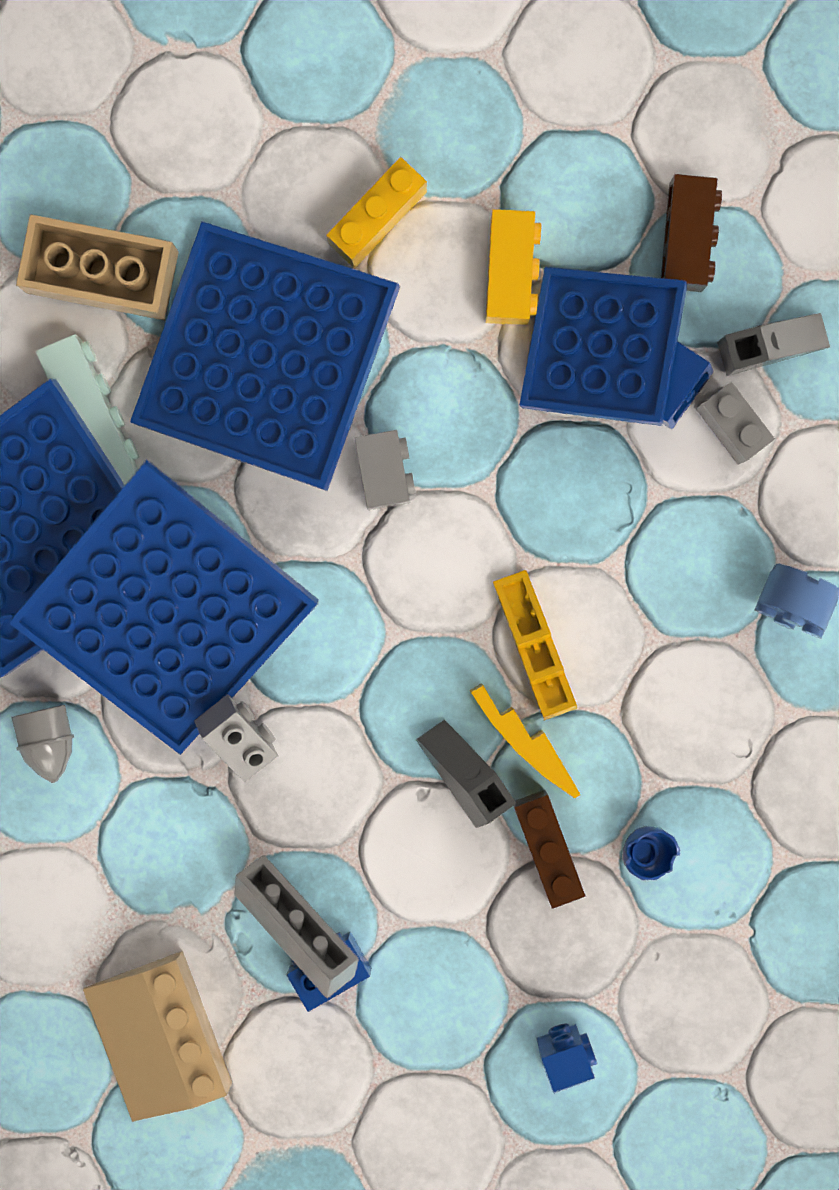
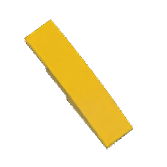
M527 570L493 581L544 721L577 709L576 701L565 676L563 665Z
M483 684L470 690L492 725L523 759L543 777L573 798L581 795L543 730L529 736L513 707L499 713Z

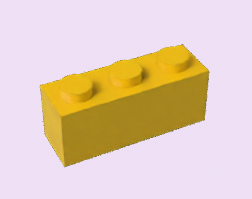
M400 157L327 233L328 244L355 269L427 193V181Z
M492 209L485 323L528 325L530 315L536 316L538 294H531L532 280H538L540 264L539 258H533L534 244L540 245L541 223H535L536 211Z

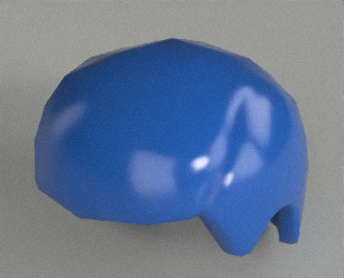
M643 826L634 830L626 839L622 859L627 870L641 880H657L666 873L672 872L676 856L680 855V848L675 837L663 829Z

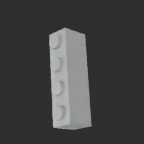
M265 855L236 875L234 895L326 998H329L355 977L359 958Z

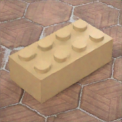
M30 214L16 286L31 295L165 320L179 251L170 241Z

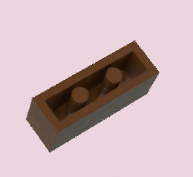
M674 174L669 183L660 278L683 280L687 283V291L702 292L708 286V282H713L715 275V261H710L711 247H716L718 241L719 226L713 225L714 212L720 211L722 190H717L718 178Z
M542 790L515 800L514 809L551 908L554 909L586 897L547 792Z

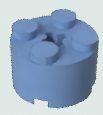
M783 564L774 565L754 610L765 616L775 618V623L794 630L795 625L803 627V632L822 639L838 603L839 588L824 579L819 578L818 581L809 577L807 572Z

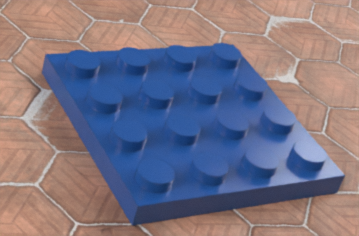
M545 267L519 406L523 409L662 426L687 291L686 281Z

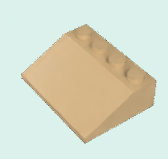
M183 951L83 988L132 1122L192 1109L227 1096L232 1080Z

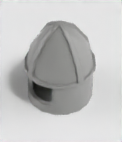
M65 705L13 716L12 722L18 742V747L16 748L24 762L42 778L51 783L57 782L65 772L72 753V738H74V734H71Z

